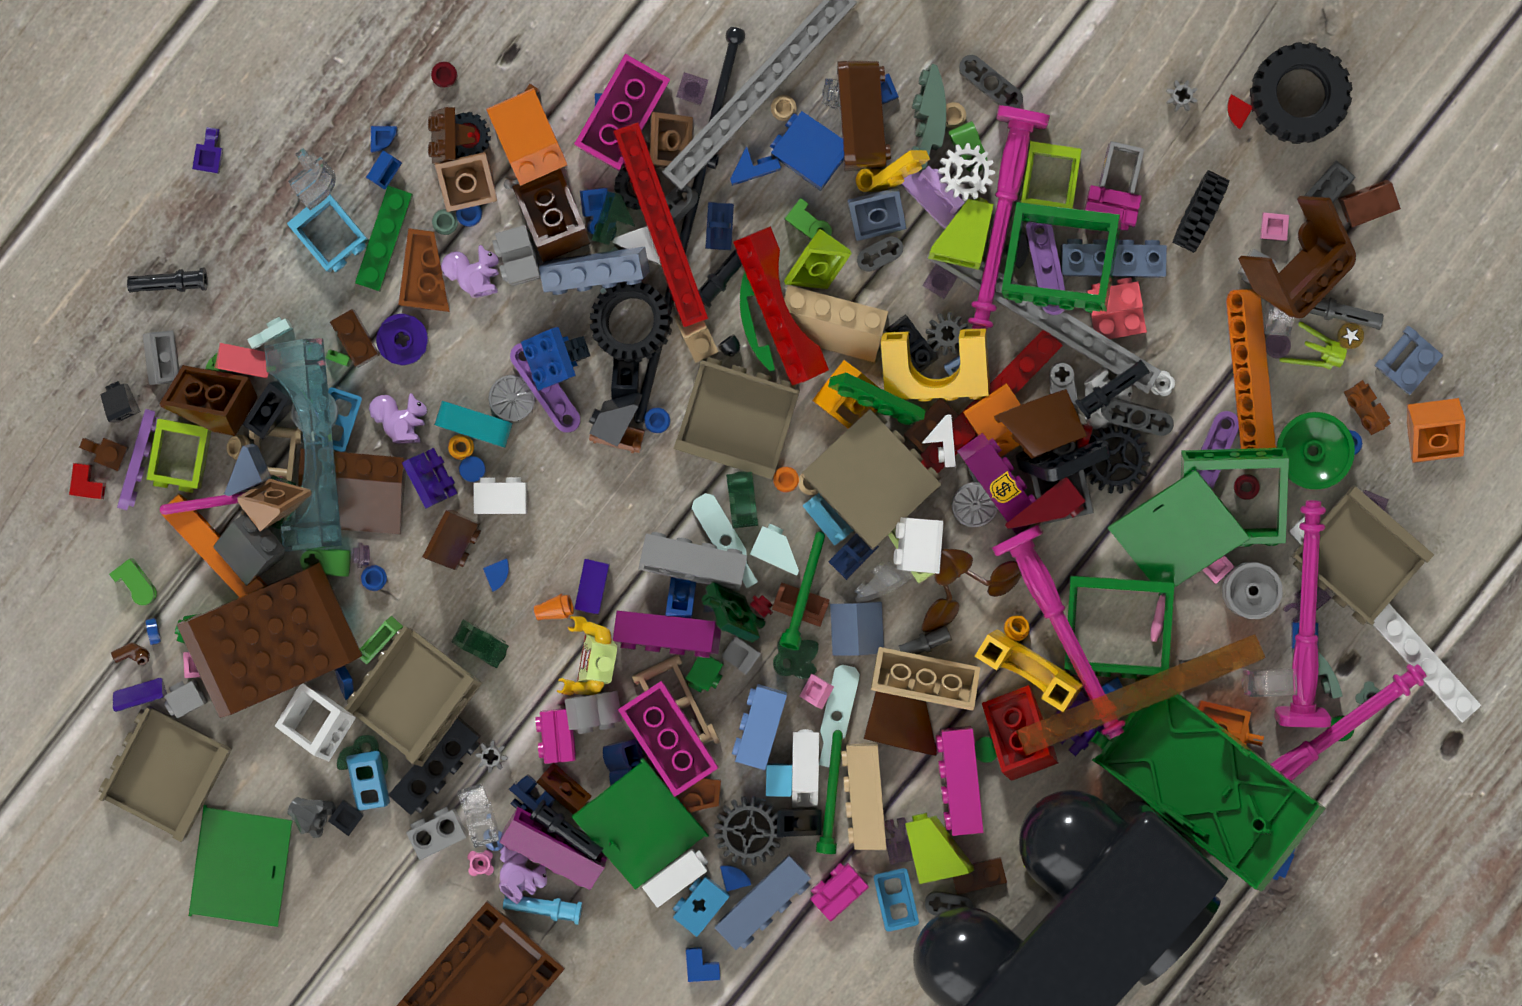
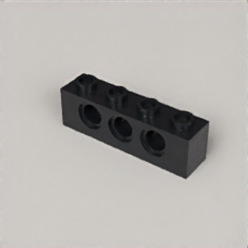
M458 716L423 766L414 764L388 796L410 815L415 811L420 814L430 803L427 797L432 792L437 795L445 786L446 782L443 779L450 772L454 775L464 764L460 761L466 753L471 756L480 746L477 740L481 735ZM449 741L459 743L460 752L453 755L448 752L447 744ZM433 760H438L443 764L442 773L435 774L430 770V763ZM415 780L425 782L426 791L424 793H417L413 789Z

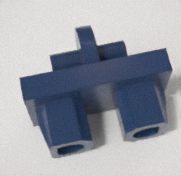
M708 202L705 249L731 251L733 203Z
M856 533L828 562L847 580L879 546L872 550Z
M529 774L519 782L515 781L509 788L513 794L524 802L522 804L514 798L510 804L514 808L519 807L531 814L532 812L527 807L534 811L540 802L545 800L546 805L551 808L556 799L546 791L538 799L532 796L530 792L537 785V781Z

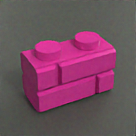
M1090 185L1084 210L1119 214L1121 219L1120 230L1128 231L1129 227L1133 228L1136 225L1141 196Z
M566 708L540 711V717H535L536 731L542 733V742L538 743L539 758H544V764L575 761L574 730H569Z
M841 863L838 864L830 872L832 877L826 883L821 880L810 890L813 893L810 896V900L830 922L869 888L868 883L849 863L844 866Z

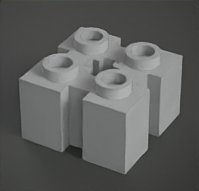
M523 225L495 233L497 240L492 242L496 256L498 255V257L503 259L504 265L499 266L503 281L509 282L511 286H516L541 279L529 228Z

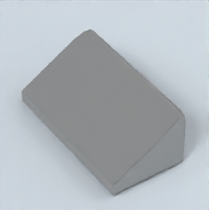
M174 331L143 334L149 385L172 383L179 372Z

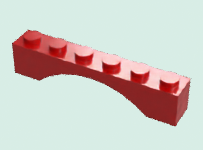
M771 226L733 241L791 384L795 385L810 380L829 371L820 346L810 340L799 328L786 306L779 280L780 248Z

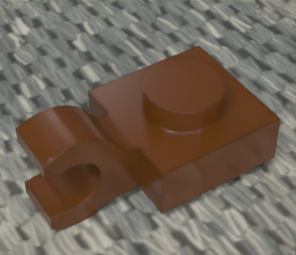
M83 438L79 446L83 450L96 454L94 462L116 471L120 470L129 448L107 438H103L101 444Z

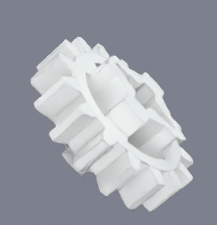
M966 143L962 150L958 144L955 146V153L950 150L946 152L949 159L942 158L940 160L944 168L938 169V173L944 174V177L939 182L947 183L948 186L944 191L949 192L952 189L954 191L953 198L962 194L963 201H966L969 194H971L973 199H977V191L985 194L987 190L984 185L991 186L993 183L988 177L995 174V171L989 170V167L994 162L993 160L986 161L985 158L988 152L980 154V146L978 145L974 150H971L970 144ZM962 155H969V156H973L974 159H973V160H964V159H963L962 157H960V156H962ZM951 164L955 169V176L952 179L949 173ZM974 164L975 166L971 169L970 176L967 175L959 180L958 178L963 172L962 167L966 169ZM980 165L983 168L982 180L978 175V167ZM960 184H969L973 188L963 189L958 186Z

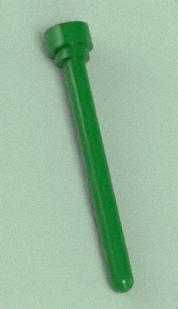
M818 531L815 534L789 629L782 633L779 644L787 649L799 650L802 638L800 637L799 629L825 539V534L822 531Z
M835 730L832 735L823 835L820 836L819 841L816 843V852L822 854H836L837 843L833 837L843 739V733L840 730Z

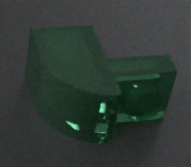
M752 472L726 474L733 529L758 526Z
M464 619L451 641L460 649L479 657L495 668H498L500 662L504 660L509 647L503 639Z

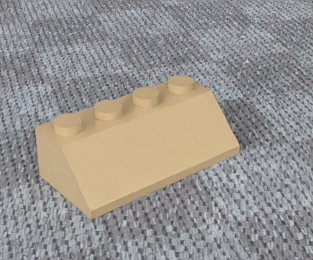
M788 285L784 298L786 306L796 324L810 340L819 345L821 349L875 362L888 311Z
M879 647L873 671L871 690L974 711L980 667Z
M877 742L847 744L846 751H841L842 766H848V776L843 777L844 791L850 792V802H845L847 818H852L853 828H848L849 844L854 843L855 850H886Z

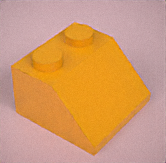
M845 360L842 361L831 375L833 377L842 373H848L878 387ZM830 378L812 400L847 429L856 423L869 409L873 413L878 411L870 406L860 405L857 400L851 397L839 395L838 391L828 387Z

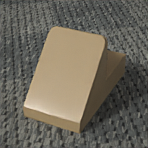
M679 315L674 316L695 363L719 353L704 320L683 327Z

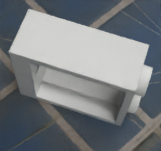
M303 683L294 692L292 699L280 715L275 727L312 755L329 762L356 717L318 689ZM316 700L331 711L311 743L295 731L312 701Z

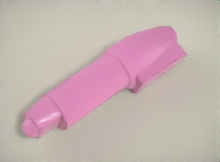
M1166 594L1160 595L1157 602L1154 620L1151 625L1150 638L1153 642H1157L1163 630Z

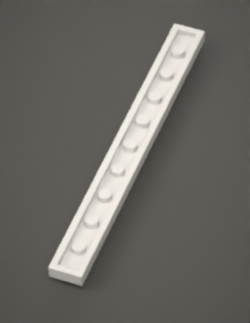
M1305 516L1288 530L1300 545L1304 541V530H1301L1299 525L1305 522ZM1388 604L1374 620L1373 626L1407 664L1413 666L1418 664L1427 676L1423 679L1426 685L1455 717L1463 723L1481 704L1397 611Z

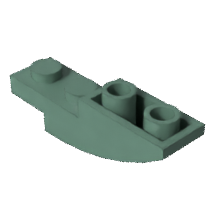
M931 64L926 70H922L918 84L922 85L920 93L915 95L912 109L915 110L913 117L923 121L917 125L915 136L918 137L916 147L913 146L911 150H926L928 156L931 149L936 151L942 147L946 127L945 90L938 66L935 64ZM927 162L922 165V169L919 172L926 168Z

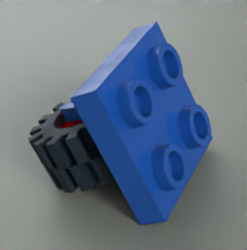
M559 327L549 329L521 342L538 391L576 376L573 367L578 366L577 361L591 356L584 336L571 340L568 339V336L562 338Z

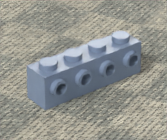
M1067 239V244L1061 245L1062 276L1102 277L1108 240L1096 239L1093 240V244H1083L1082 239ZM1119 240L1112 277H1166L1167 245H1160L1159 240H1145V245H1134V240Z
M645 247L552 259L544 262L539 267L544 293L552 292L553 295L564 294L568 292V289L577 288L579 292L587 291L596 285H602V288H610L616 286L618 282L625 281L627 285L638 284L650 272Z
M788 854L720 919L714 928L735 950L740 946L743 949L746 948L754 940L752 935L759 928L763 931L773 922L771 916L775 912L779 911L782 913L790 906L792 902L789 899L796 892L801 895L810 886L808 881L811 879V876Z

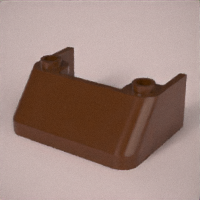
M837 61L844 172L860 171L861 169H885L886 160H891L890 144H885L881 82H885L884 66H879V61Z
M1299 196L1297 198L1307 219L1301 225L1298 232V240L1302 250L1279 273L1272 258L1240 256L1238 258L1254 292L1291 318L1306 317L1353 268L1356 262L1355 249L1331 199L1325 197Z

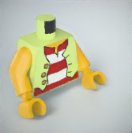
M571 616L570 619L575 621V627L568 626V630L571 632H585L576 683L572 680L560 678L558 681L564 683V688L561 691L557 690V692L569 696L574 693L580 695L599 694L603 686L612 681L617 645L612 640L611 632L608 628L587 622L586 618L582 616Z

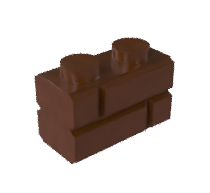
M351 309L330 321L355 367L359 368L380 356L378 349L355 310Z

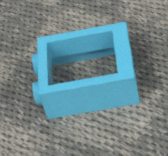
M327 190L287 223L322 267L329 273L332 270L336 273L347 264L345 259L352 253L355 256L361 253L367 247L365 243L369 240ZM331 205L358 238L329 262L304 233L302 228Z

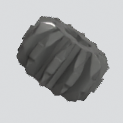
M948 312L947 321H944L943 315L939 313L937 318L940 324L931 319L929 324L935 327V330L926 329L925 331L928 335H934L933 338L927 340V343L932 344L936 341L938 344L933 348V351L937 352L942 346L943 356H947L948 347L951 348L954 355L958 353L955 344L959 346L960 330L968 328L967 324H963L960 327L957 325L962 319L961 316H958L954 322L951 321L952 312ZM944 327L945 330L948 327L952 328L953 340L950 341L949 338L947 341L943 340L941 329Z

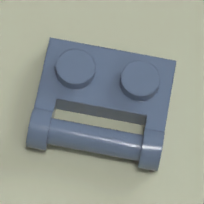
M1407 326L1403 330V336L1382 360L1379 359L1374 366L1405 393L1411 395L1443 357V354L1422 338L1413 328ZM1413 341L1417 346L1396 371H1393L1390 366L1408 344Z

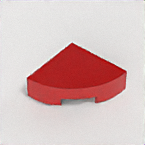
M1231 94L1227 104L1228 115L1233 125L1240 130L1253 108L1250 104Z

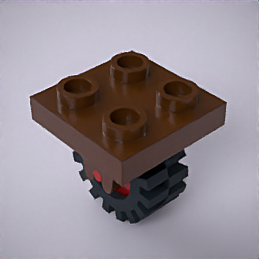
M444 107L431 112V116L428 118V130L431 131L428 155L432 157V164L483 153L485 149H488L489 144L487 142L491 141V136H488L490 128H486L485 124L487 122L485 119L481 120L480 115H473L472 112H463L455 115V107Z

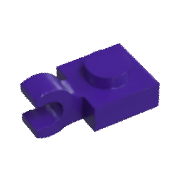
M206 128L204 145L196 144L192 169L219 174L223 148L216 147L220 129Z

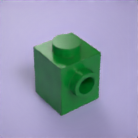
M712 656L710 658L698 657L686 677L690 681L688 686L700 693L703 689L709 691L710 687L716 689L723 676L719 674V671L724 663Z

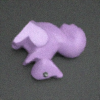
M482 245L478 247L479 262L470 264L467 256L458 251L446 255L441 263V270H443L445 277H448L451 281L457 279L460 287L473 298L498 293L496 286L491 284L490 277L499 275L497 269L490 268L495 267L499 263V258L494 253L485 250Z
M412 393L409 394L406 410H398L396 401L389 395H380L371 401L369 405L371 418H374L376 423L382 422L385 433L392 439L393 443H420L419 436L415 434V427L425 425V422L417 417L427 414V407L415 399Z
M503 845L500 851V860L504 862V865L500 871L499 888L511 901L518 904L523 898L522 892L524 890L534 895L537 890L536 887L543 888L546 886V867L540 864L534 870H530L525 866L528 860L526 856L516 851H511Z

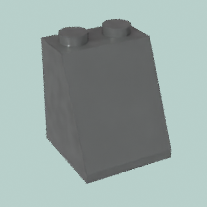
M246 512L230 524L213 546L246 586L282 560L285 555V547L268 528L259 531Z

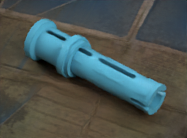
M506 895L504 896V910L550 916L553 921H558V919L574 921V924L579 925L582 912V902L580 901L576 904L561 901V898L550 901L523 896L520 902L515 904Z

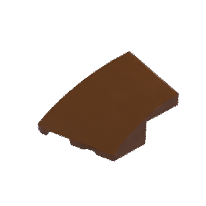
M1067 389L1032 400L994 416L998 423L1002 422L1012 432L1011 437L1022 446L1031 459L1048 454L1063 445L1087 437Z
M875 691L863 739L936 756L937 750L926 701Z

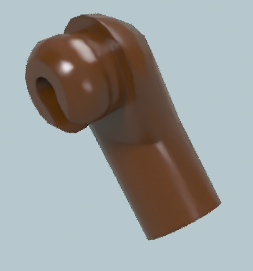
M129 643L111 652L115 663L130 658L136 661L138 665L143 666L149 662L150 658L149 651L135 643Z

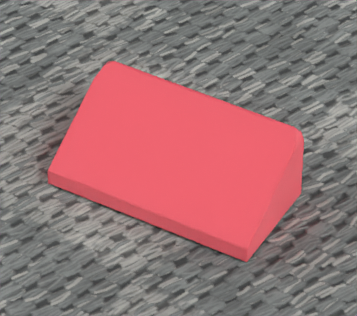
M220 343L215 368L268 379L271 353Z

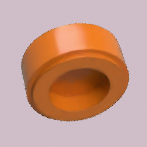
M781 467L775 472L773 482L779 491L791 492L797 487L799 476L793 468Z

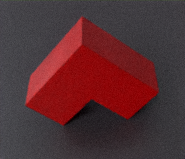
M73 463L69 495L104 499L106 483L90 481L92 465Z

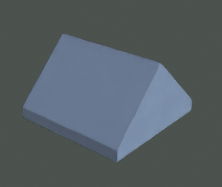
M899 188L847 201L856 241L907 229Z
M249 444L242 446L224 495H235L258 486L268 479H272L258 445Z
M882 602L830 604L833 656L877 654L879 647L884 648Z

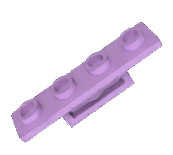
M930 166L921 172L910 174L904 178L905 181L901 185L946 229L965 203L962 200V194L953 198L954 191L952 189L949 192H945L944 190L948 185L939 182L944 176L938 173L937 169H932Z

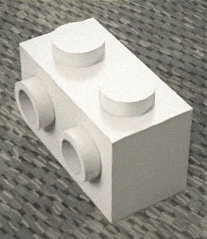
M507 477L506 483H495V478H480V483H474V514H527V483H521V477Z

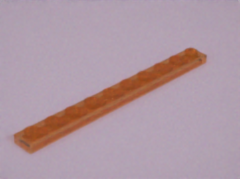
M1256 634L1021 728L1016 733L1027 756L1264 660L1266 657Z

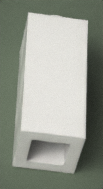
M691 848L645 882L642 888L658 908L707 872L706 864L709 862L700 850L695 852Z

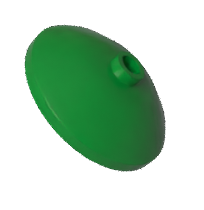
M1323 412L1304 413L1292 419L1281 431L1276 448H1286L1289 457L1288 479L1300 487L1313 490L1325 489L1340 482L1349 472L1355 455L1354 441L1348 428L1338 418ZM1311 446H1315L1317 448V454L1315 456H1311L1309 454V448Z

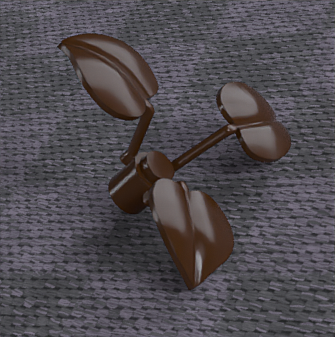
M941 549L939 574L935 573V581L939 585H943L946 599L940 598L930 606L922 624V631H935L945 625L947 626L955 619L959 611V603L956 600H952V594L948 585L957 578H960L961 574L965 573L985 586H989L987 593L990 596L998 597L1011 591L1019 582L1022 574L1017 562L1008 561L1002 563L992 572L990 580H985L969 570L973 563V557L970 553L957 549Z

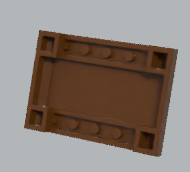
M320 561L210 611L197 614L177 623V627L219 718L244 710L349 664L363 655Z
M487 900L396 1006H533L565 970V967Z

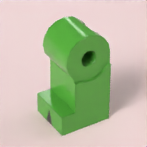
M802 198L799 199L784 219L811 240L819 229L830 236L832 234V229L828 222L817 220L805 210L809 204Z
M134 558L128 559L109 574L114 582L123 580L131 591V597L136 604L149 605L156 600L157 590Z

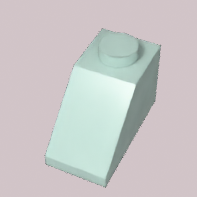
M770 523L768 528L762 526L750 555L797 576L799 569L787 537L782 535L783 529Z

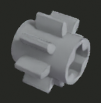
M1176 80L1174 82L1176 89L1166 90L1171 95V98L1166 103H1173L1175 105V112L1180 107H1184L1187 112L1190 110L1188 103H1197L1198 101L1196 98H1193V93L1197 91V88L1191 89L1188 87L1189 80L1184 85H1180ZM1181 90H1184L1185 96L1188 97V99H1184L1182 102L1178 101L1179 96L1176 95V93H1179Z
M492 740L489 747L482 743L481 748L484 751L475 754L476 757H481L482 760L478 767L488 766L489 773L492 772L494 766L501 770L503 767L500 761L508 759V756L502 755V750L505 746L496 747L495 740ZM490 750H494V755H498V759H495L493 763H490L489 758L485 757V754H488Z

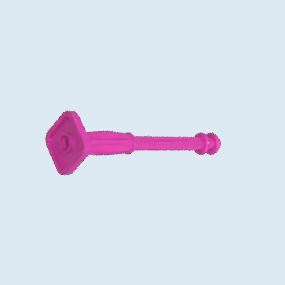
M1003 105L998 107L996 119L1008 123L1007 128L1010 130L1002 155L998 187L995 196L998 198V204L978 300L971 303L972 307L976 308L974 318L968 319L972 329H986V332L988 328L993 327V322L989 321L991 311L997 310V307L993 305V298L1012 205L1014 201L1018 200L1017 195L1025 171L1030 133H1033L1034 128L1046 129L1050 119V115Z
M1307 500L1305 505L1300 508V511L1305 514V522L1299 525V528L1304 530L1299 634L1295 636L1296 642L1291 675L1293 702L1290 703V706L1276 707L1274 718L1279 725L1286 727L1326 728L1331 727V716L1326 709L1316 707L1314 703L1319 667L1318 636L1315 635L1320 531L1325 529V525L1320 523L1321 514L1326 512V508L1321 506V501Z
M1038 524L992 547L996 556L1009 551L1012 558L1015 557L1029 592L1043 612L1044 618L1050 619L1097 712L1094 715V719H1101L1105 727L1102 730V734L1109 735L1110 739L1124 732L1122 727L1125 726V721L1117 719L1114 712L1118 710V707L1110 705L1063 612L1065 606L1061 602L1054 581L1034 549L1035 544L1032 539L1043 534V529Z
M1408 664L1406 666L1407 672L1402 676L1394 674L1392 677L1393 682L1316 738L1310 742L1304 741L1301 745L1280 756L1270 765L1292 781L1314 761H1317L1320 753L1402 694L1409 696L1411 694L1410 688L1414 685L1423 686V679L1427 677L1425 672L1418 664L1415 666Z

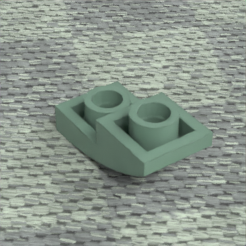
M1318 652V675L1324 674L1325 677L1321 679L1324 694H1328L1332 699L1343 697L1339 682L1332 668Z

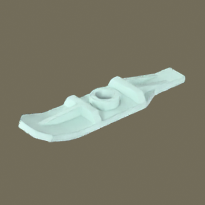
M705 493L696 498L693 502L692 510L712 544L720 550L737 549L742 551L743 555H746V548L715 496ZM729 536L731 538L730 545L724 546L721 543V538ZM746 560L742 581L746 588H749L758 581Z
M842 664L834 670L831 683L834 688L827 700L820 729L824 742L819 761L821 766L829 767L833 732L840 730L843 733V739L846 736L860 677L855 667ZM839 711L842 714V718L839 721L833 720V712Z

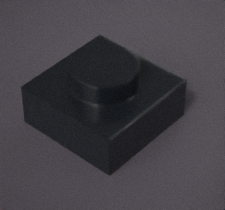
M343 800L328 822L349 836L364 817V814Z

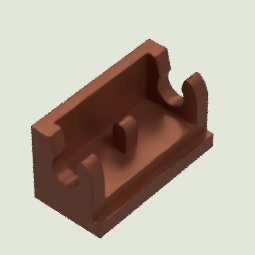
M1388 180L1338 198L1347 223H1350L1351 227L1401 209L1393 184Z
M781 582L772 610L792 617L800 589ZM809 593L802 621L821 627L830 599Z

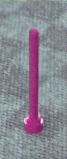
M246 492L231 496L221 495L164 504L160 506L159 510L161 514L167 515L238 503L237 497Z

